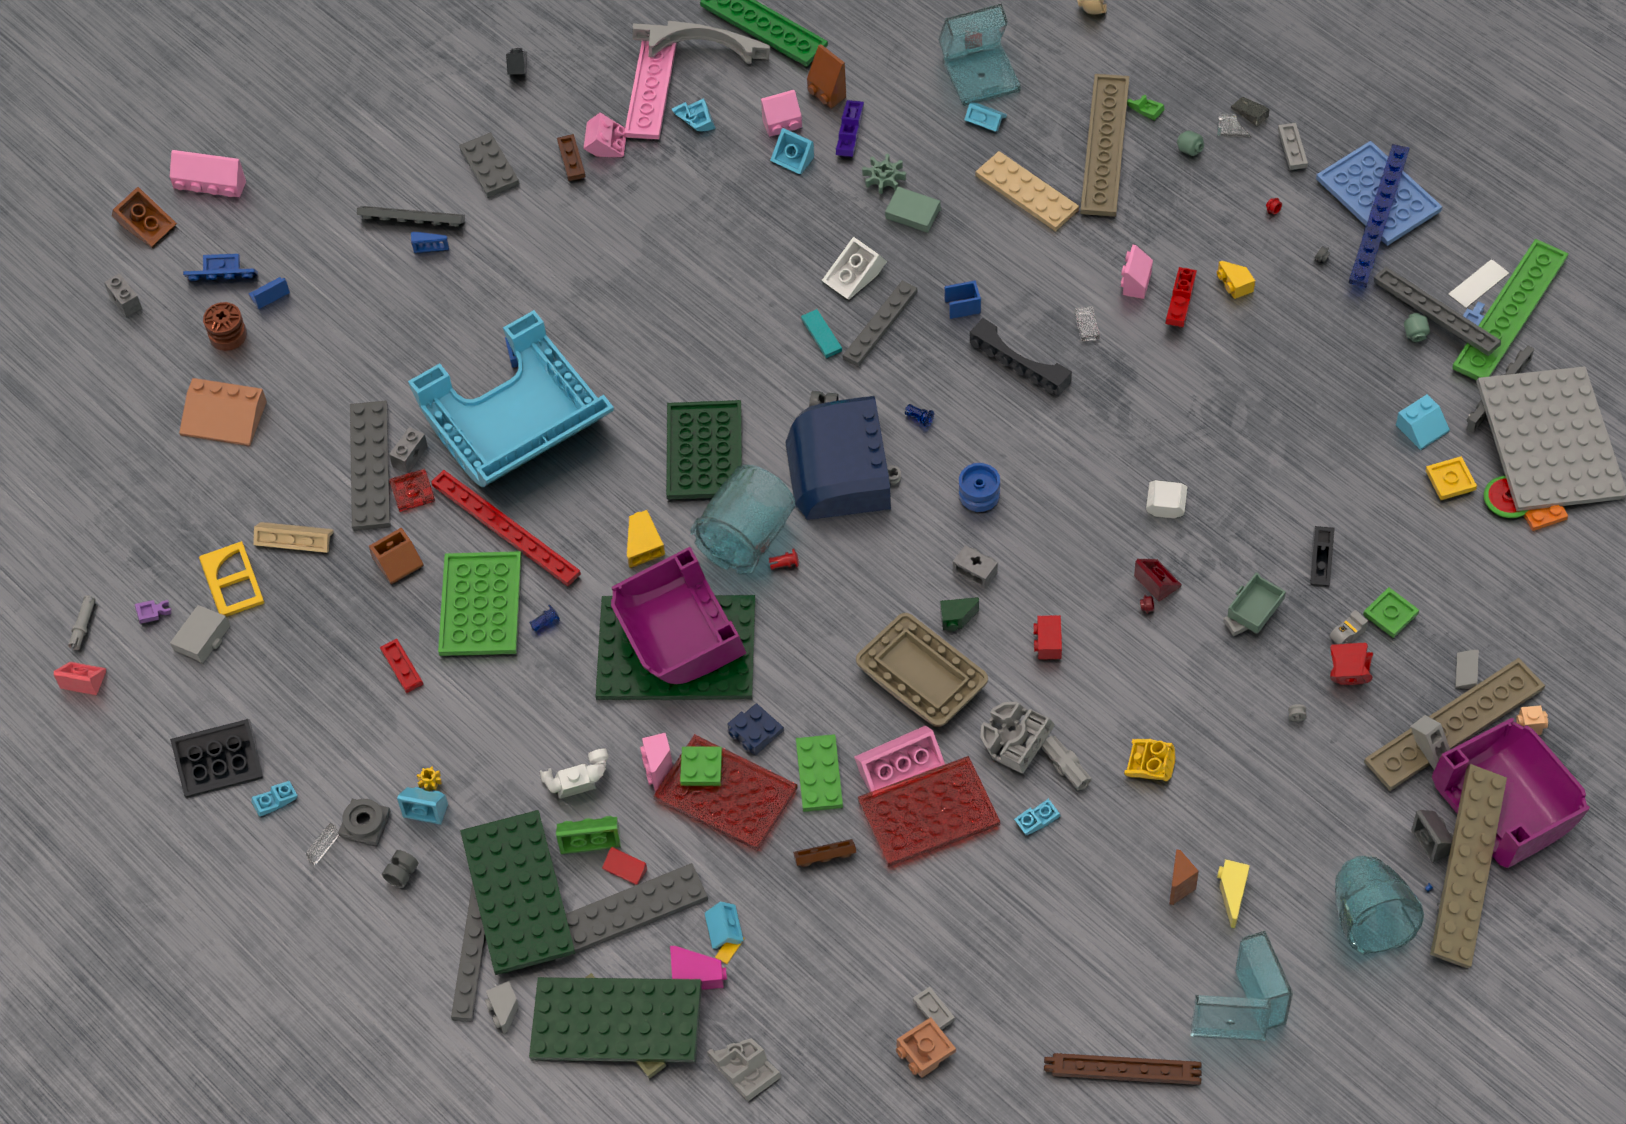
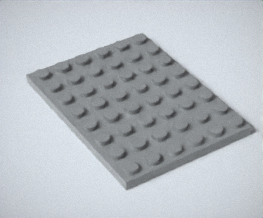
M1585 366L1481 377L1477 379L1476 383L1516 511L1549 508L1554 505L1567 506L1626 499V487Z

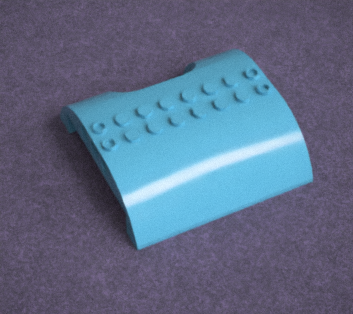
M535 310L503 327L510 347L517 358L518 371L510 380L475 399H465L458 395L452 388L450 375L440 363L408 381L413 395L432 429L467 475L481 487L487 486L614 411V407L604 395L598 398L548 338L544 321Z

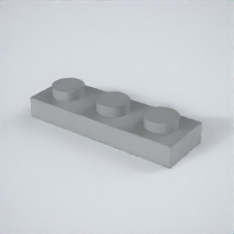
M1296 123L1278 125V132L1289 169L1307 168L1308 162Z

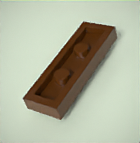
M574 134L558 137L557 143L568 181L585 178V171Z
M853 839L793 852L797 866H809L812 862L816 861L828 862L834 857L846 858L850 857L852 853H857Z

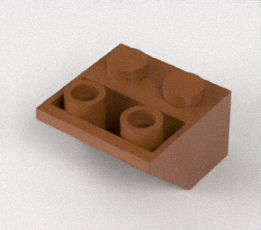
M402 527L369 545L372 559L390 584L424 566L412 541Z

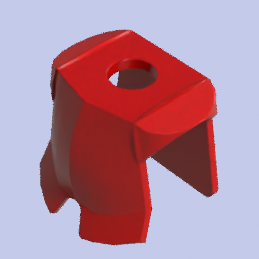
M1368 644L1331 645L1330 649L1334 667L1331 670L1330 679L1340 685H1357L1370 682L1373 678L1369 672L1374 653L1367 652Z

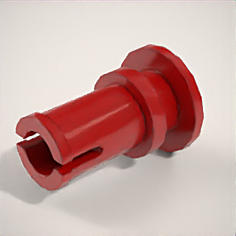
M792 549L793 553L785 552V555L770 557L769 563L778 562L770 565L771 570L784 566L791 567L793 564L797 568L799 566V559L795 549Z

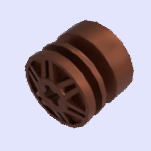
M220 302L209 307L203 315V323L213 347L218 350L229 351L238 348L244 343L247 331L237 306L228 302Z

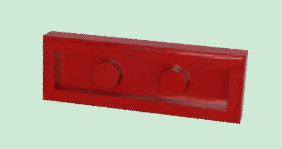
M398 639L380 647L382 654L406 693L424 685Z

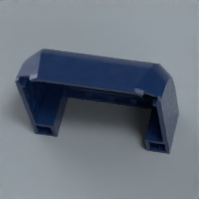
M875 396L837 400L810 406L803 410L791 425L785 444L795 507L803 513L805 519L813 520L891 509L889 474Z

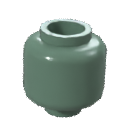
M1188 130L1179 135L1177 145L1181 152L1190 156H1196L1203 150L1204 141L1200 134Z
M1419 313L1409 315V318L1404 322L1406 336L1413 342L1425 340L1426 336L1430 333L1427 317Z

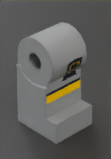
M1354 610L1348 619L1334 628L1329 637L1336 644H1350L1366 631L1368 620L1357 610Z

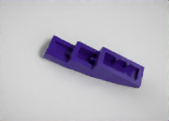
M846 101L841 118L836 155L853 157L864 108L863 101Z

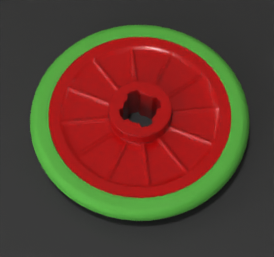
M1506 476L1494 478L1485 487V503L1495 514L1506 518H1517L1525 515L1528 511H1516Z

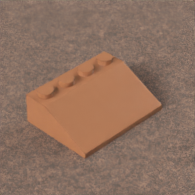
M192 378L186 395L179 434L250 446L267 402L263 389Z

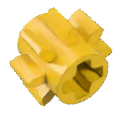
M433 766L426 769L422 768L421 774H417L419 788L424 787L425 791H436L438 784H442L440 771L435 772Z

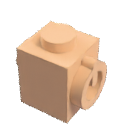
M1541 706L1521 707L1519 715L1516 716V723L1523 727L1527 725L1538 735H1541L1543 729L1548 727V715L1546 711H1542Z

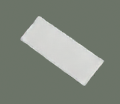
M1491 259L1452 290L1449 295L1464 307H1468L1509 274V272Z

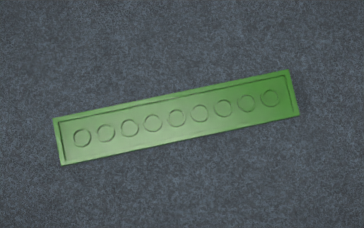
M1535 239L1478 325L1501 340V345L1492 354L1487 356L1467 343L1454 362L1452 369L1475 380L1481 377H1491L1563 266L1569 253Z

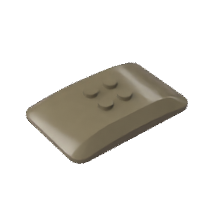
M909 613L898 615L856 656L857 665L866 674L917 715L937 727L945 725L988 683V675L984 670Z

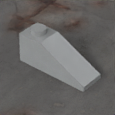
M1424 715L1410 727L1416 743L1435 770L1441 754L1449 751L1450 747L1441 723Z

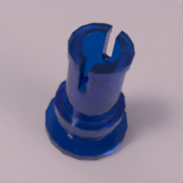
M912 404L906 406L905 410L907 411L904 412L905 415L917 419L925 428L931 425L935 415L933 410L920 409Z
M550 604L548 605L549 610H544L542 615L529 622L535 632H538L549 623H554L553 620L555 619L560 621L557 611Z

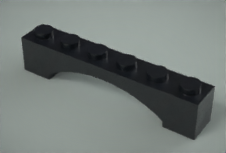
M982 318L970 331V343L973 347L981 349L989 357H994L1004 366H1008L1019 375L1030 379L1032 383L1043 387L1048 393L1059 397L1070 385L1072 371L1058 363L1055 365L1042 364L1017 354L997 334L998 327L988 320Z

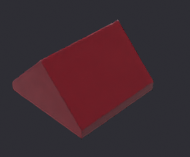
M1137 559L1135 561L1134 577L1158 602L1182 586L1158 559Z

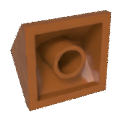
M1176 849L1169 902L1171 905H1174L1196 890L1199 873L1198 869L1178 849Z

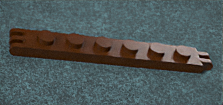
M1054 1053L1053 1057H1044V1063L1052 1064L1044 1065V1071L1052 1072L1053 1076L1200 1085L1202 1079L1199 1078L1202 1076V1071L1198 1070L1202 1068V1063L1197 1061Z

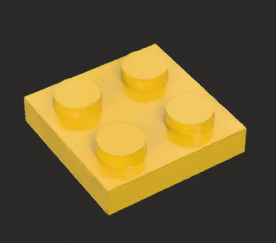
M1462 456L1426 466L1425 471L1440 500L1472 492L1477 488Z

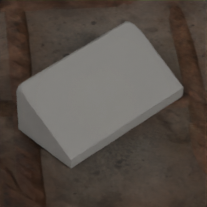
M1479 650L1457 653L1455 688L1470 690L1477 685Z

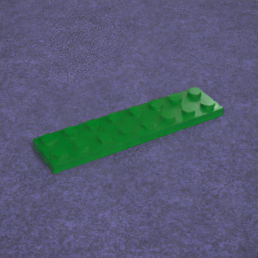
M756 0L700 1L701 7L806 67L813 61L820 44L825 48L828 46L827 40Z

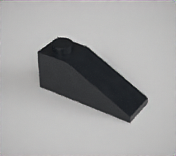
M1314 527L1310 584L1330 586L1335 531L1333 527Z

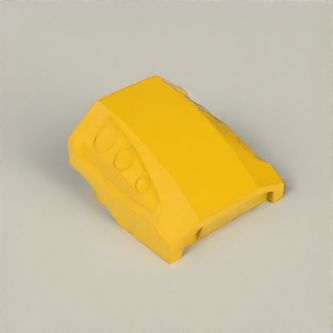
M1132 739L1131 743L1133 746L1128 767L1124 774L1128 777L1168 781L1172 777L1175 764L1174 745L1160 740Z

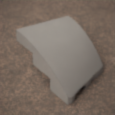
M752 1038L743 1040L740 1043L729 1044L725 1049L717 1051L710 1049L707 1051L708 1056L747 1101H750L781 1078L780 1072L767 1061L764 1049Z

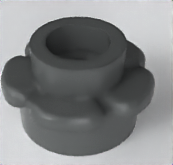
M1322 246L1314 257L1319 263L1321 260L1325 262L1330 255V252H1328L1329 247L1325 248Z

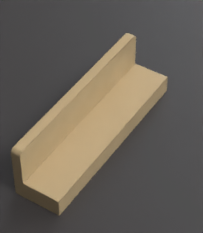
M260 522L254 526L253 545L327 553L329 552L330 536L334 533V530Z

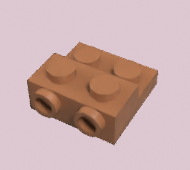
M931 1017L897 1039V1054L901 1059L906 1058L909 1062L908 1067L914 1075L918 1074L921 1078L938 1068L940 1062L956 1052L954 1045Z

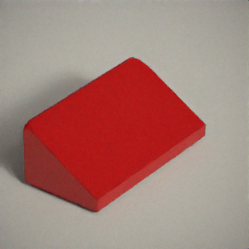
M611 847L602 869L634 885H638L647 871V865L645 862Z

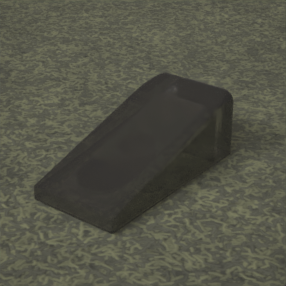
M1241 97L1231 106V109L1256 126L1269 117V108L1245 97Z

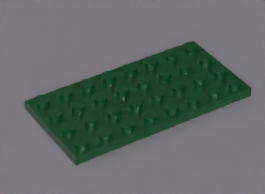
M539 810L460 830L495 975L576 954Z
M538 977L529 1058L531 1060L695 1062L702 981L701 979Z

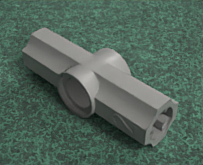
M1050 736L1044 741L1041 748L1053 761L1057 772L1062 776L1065 775L1077 790L1086 788L1092 778L1082 768L1075 753L1071 750L1068 751L1056 736Z

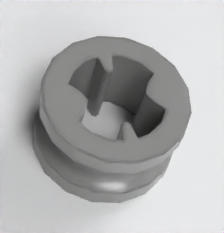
M888 466V474H896L889 477L890 485L899 483L901 480L900 469L897 466Z
M1295 704L1288 708L1291 721L1299 722L1307 718L1304 705Z

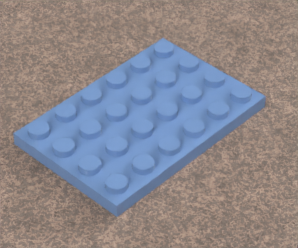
M1369 141L1316 174V180L1387 246L1442 211V206L1372 141Z

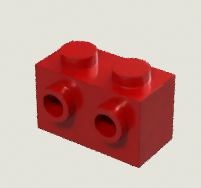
M1061 615L1037 616V623H1033V635H1037V640H1034V652H1038V659H1061Z

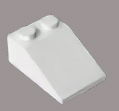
M853 237L822 281L849 300L879 274L887 261Z

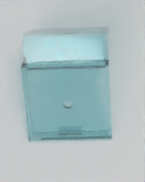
M1002 3L945 18L938 40L944 55L943 64L963 106L1018 92L1021 89L1017 76L1000 43L1008 23ZM983 74L985 77L980 78L979 75Z
M1266 931L1242 937V941H1240L1235 972L1247 998L1195 995L1191 1036L1265 1041L1268 1029L1287 1024L1293 992Z

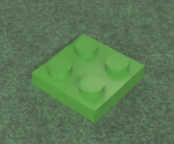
M1388 587L1364 610L1363 616L1394 638L1419 614V609Z
M682 747L681 786H721L722 747Z

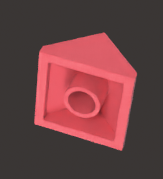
M69 662L55 670L54 677L60 689L97 695L105 676L106 668Z

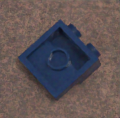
M757 703L745 713L741 711L727 723L728 734L734 740H739L742 747L747 752L751 751L755 756L784 731V727Z

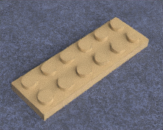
M1000 151L975 171L976 177L1055 232L1079 211V206Z

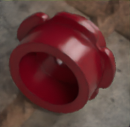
M1144 595L1143 599H1140V606L1142 611H1146V614L1154 611V601L1152 596Z

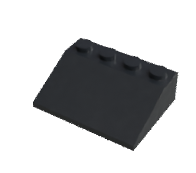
M250 719L170 739L184 797L263 776Z

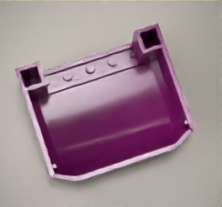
M691 547L612 586L611 607L643 668L657 678L671 684L686 683L747 654L734 625L727 619L710 588Z
M1513 718L1441 754L1432 774L1436 789L1457 814L1468 765L1472 764L1507 778L1492 854L1498 864L1506 868L1517 864L1562 838L1581 821L1590 809L1587 806L1586 793L1582 785L1531 727L1527 725L1523 727L1514 722Z

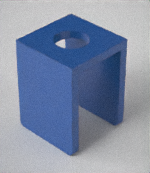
M976 280L944 287L945 302H950V319L981 313V297Z

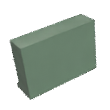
M897 187L885 211L886 219L928 233L938 212L941 211L940 200Z
M1256 572L1245 587L1241 585L1237 590L1236 595L1238 596L1229 606L1227 617L1258 634L1285 599L1286 591L1263 579Z

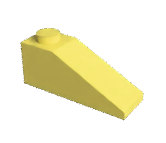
M1225 859L1224 867H1219L1217 878L1221 879L1220 890L1232 928H1235L1250 865Z

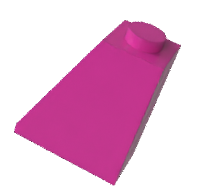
M670 946L672 979H701L702 990L724 988L723 980H727L726 967L722 968L721 960L677 946Z

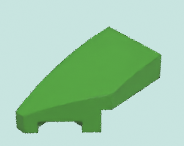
M1146 95L1141 96L1142 98L1138 100H1127L1129 107L1153 120H1156L1165 110L1164 104L1150 99L1147 100Z

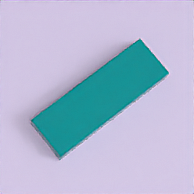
M818 309L801 316L802 322L825 358L842 352L841 345Z

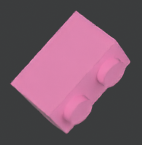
M795 90L761 99L763 123L769 137L779 135L782 128L789 131L802 128V116Z

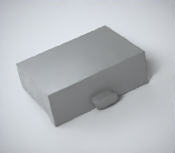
M197 605L174 636L170 645L174 651L203 664L212 650L219 647L222 642L221 638L230 627L226 616Z

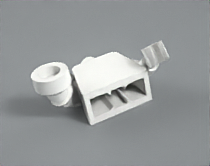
M598 749L588 754L589 761L593 765L581 764L560 770L555 778H553L551 768L548 771L540 770L541 781L546 784L550 792H558L559 799L596 789L595 782L603 776L606 770V761L609 758L607 749Z

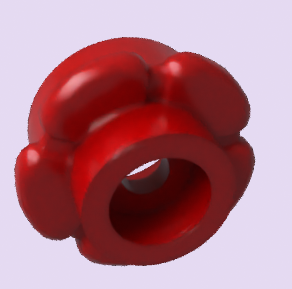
M1273 198L1267 202L1266 208L1268 213L1276 215L1281 210L1282 202H1280L1279 198Z

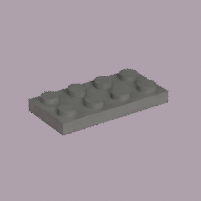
M491 132L459 145L460 151L487 197L520 184L519 179Z

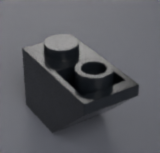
M513 48L506 54L507 75L526 73L527 51H522V48Z

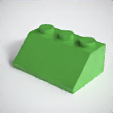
M617 817L587 818L582 821H565L557 824L556 837L561 854L621 847Z

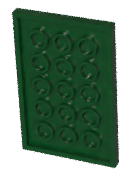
M741 400L667 403V500L742 497Z

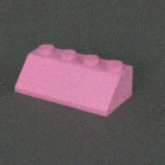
M172 150L170 180L174 189L240 198L246 179L239 159Z
M923 726L854 757L860 775L873 798L946 766L934 732L927 726Z

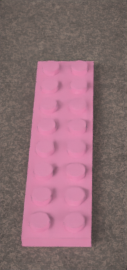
M642 41L624 131L625 137L659 140L677 42L665 47L654 57H648L649 41Z

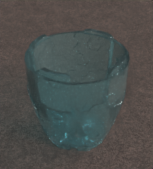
M1356 856L1345 862L1341 867L1342 869L1336 875L1335 899L1340 925L1351 947L1366 955L1387 951L1395 947H1403L1410 942L1422 926L1424 912L1419 899L1396 871L1377 857Z

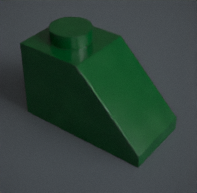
M979 597L940 601L942 630L955 631L962 629L979 611Z

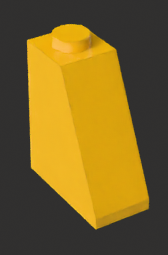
M648 511L636 512L634 515L629 516L627 543L629 568L664 556V544Z

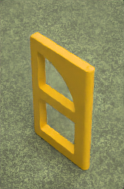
M242 541L199 557L219 614L228 617L264 604ZM240 552L246 570L217 580L221 565L229 557ZM250 579L256 596L226 606L221 588Z

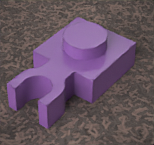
M154 600L135 604L139 624L159 620L158 615L160 614L170 615L171 608H163L169 606L168 600L161 601L156 605Z

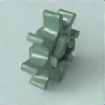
M889 154L885 155L886 158L882 162L876 161L874 157H871L870 162L873 167L862 168V175L870 176V178L865 180L866 187L869 188L873 184L879 185V194L883 193V188L886 186H891L896 191L898 187L896 180H906V172L898 171L903 168V161L899 160L897 163H890Z

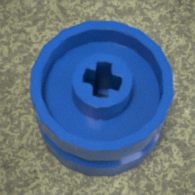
M985 463L968 465L961 471L959 476V500L968 510L975 512H985L992 509L1000 498L999 473L991 465Z

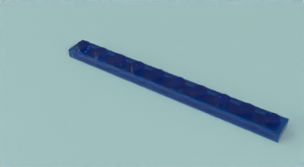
M1392 144L1349 278V284L1367 287L1410 150L1409 147Z

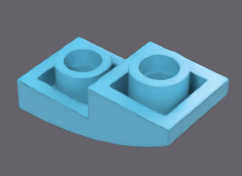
M290 781L271 786V791L253 796L251 802L260 817L297 799V794Z
M1048 798L1033 810L1030 807L1014 820L1025 835H1029L1052 823L1061 815Z

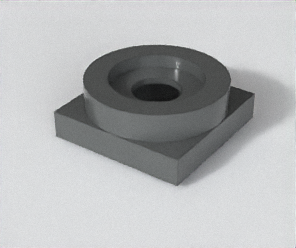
M352 798L350 804L343 812V822L338 831L339 836L377 846L391 812L390 808L381 806L370 799L357 800ZM361 813H367L370 816V820L362 825L357 823V816Z

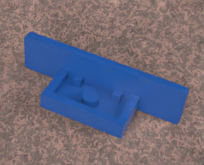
M239 254L203 255V271H183V275L191 281H197L199 278L204 277L207 280H216L217 277L235 279V276L249 279L253 278V275H258V271L255 269H240Z

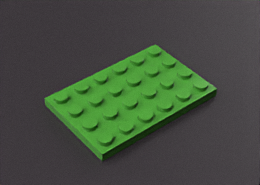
M521 551L445 553L439 656L517 654Z

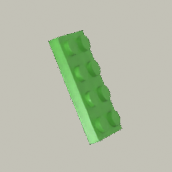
M835 734L796 738L803 812L843 808Z

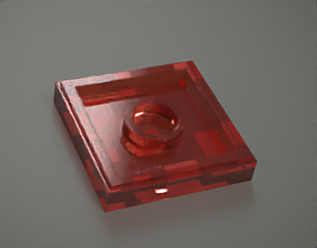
M425 469L389 479L399 512L435 502Z

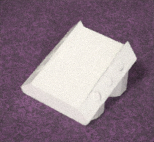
M1157 480L1150 482L1146 506L1147 512L1156 517L1175 519L1183 516L1187 486L1182 483Z

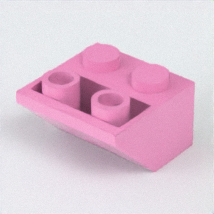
M602 113L597 114L587 121L583 149L596 157L622 158L626 142L625 127Z
M1132 245L1131 252L1127 251L1125 262L1127 263L1122 268L1121 276L1123 277L1120 287H1123V295L1144 299L1152 273L1153 259L1138 246Z
M666 733L642 738L643 746L640 747L649 785L653 784L654 791H658L673 770Z

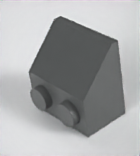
M1416 811L1411 831L1432 863L1449 856L1453 834L1449 833L1446 829L1443 818L1438 817L1435 811Z

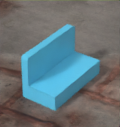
M970 103L964 120L996 132L999 129L1002 118H1006L1007 114L978 103Z
M719 902L705 912L713 949L719 948L726 942L740 944L744 941L734 904Z

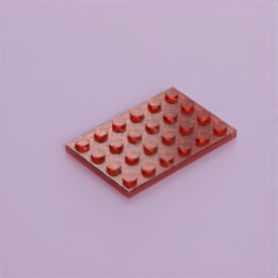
M694 734L686 747L720 746ZM722 748L721 786H681L680 755L653 797L654 800L758 851L798 789V785Z
M969 756L857 797L858 803L888 867L1000 826V819Z

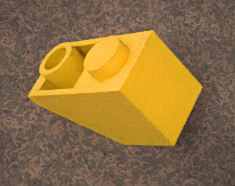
M1225 261L1219 262L1217 276L1219 280L1224 282L1227 292L1231 293L1234 299L1254 292L1255 279L1247 267Z

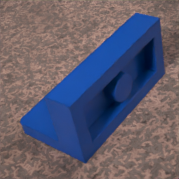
M279 277L249 293V296L256 307L260 309L289 294L290 291L286 279Z

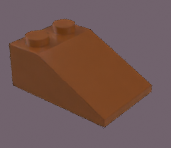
M820 44L807 77V90L811 95H815L824 105L826 104L832 109L846 98L845 62Z
M139 187L133 190L112 211V217L124 229L151 248L177 224Z

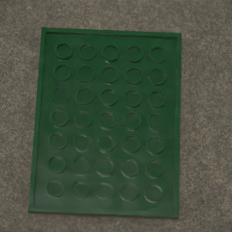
M715 595L727 619L732 622L740 636L747 654L708 674L681 684L667 683L643 668L611 607L612 596H602L596 700L753 699L755 595Z

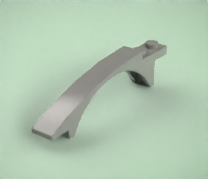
M668 21V26L633 23L632 40L649 41L648 57H654L662 49L673 43L702 39L729 47L742 57L746 64H751L752 59L769 60V45L727 30L676 21Z

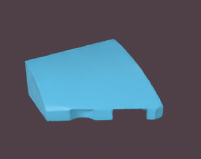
M704 98L690 105H687L685 102L672 108L674 114L697 131L715 129Z

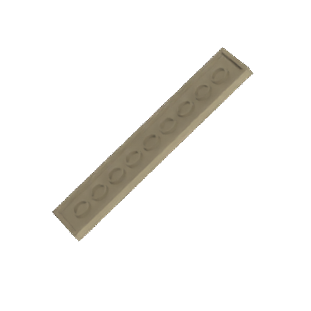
M1094 75L1080 214L1116 217L1129 76Z
M1517 658L1429 717L1441 723L1451 750L1544 690L1545 685L1520 658ZM1411 728L1364 760V763L1389 791L1430 765L1416 743Z
M1472 764L1468 765L1465 772L1430 952L1432 956L1465 968L1472 966L1507 780L1504 776Z

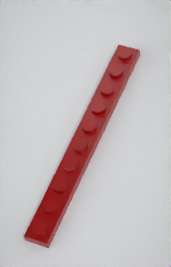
M443 470L431 481L434 488L567 587L581 575L578 568L447 471Z

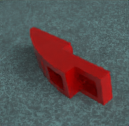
M1179 267L1165 324L1184 327L1197 270Z

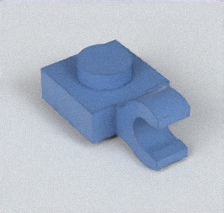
M1478 301L1473 311L1467 308L1463 316L1474 324L1479 325L1484 318L1482 313L1485 304Z

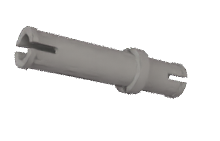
M89 595L84 596L76 623L71 629L72 635L68 647L72 648V645H74L73 650L80 649L83 636L87 633L86 627L96 601L94 597L89 601L91 597Z

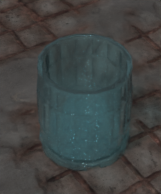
M741 465L736 468L733 474L716 492L705 508L703 515L693 523L690 533L696 537L694 543L697 548L719 567L726 570L731 567L737 569L738 574L743 575L752 573L758 565L761 556L766 553L786 524L788 517L795 508V499L789 488L769 471L754 465Z

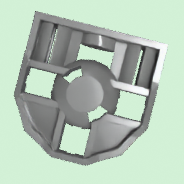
M1003 702L991 710L990 723L983 722L981 725L980 738L992 759L1023 774L1055 725L1050 718L1031 709L1027 710L1017 702ZM1022 715H1025L1021 723H1019V720L1022 717ZM996 723L1001 724V730L994 727ZM1012 726L1016 727V730H1008V728ZM1004 746L1003 750L1000 753V757H997L996 754L998 753L1000 748Z

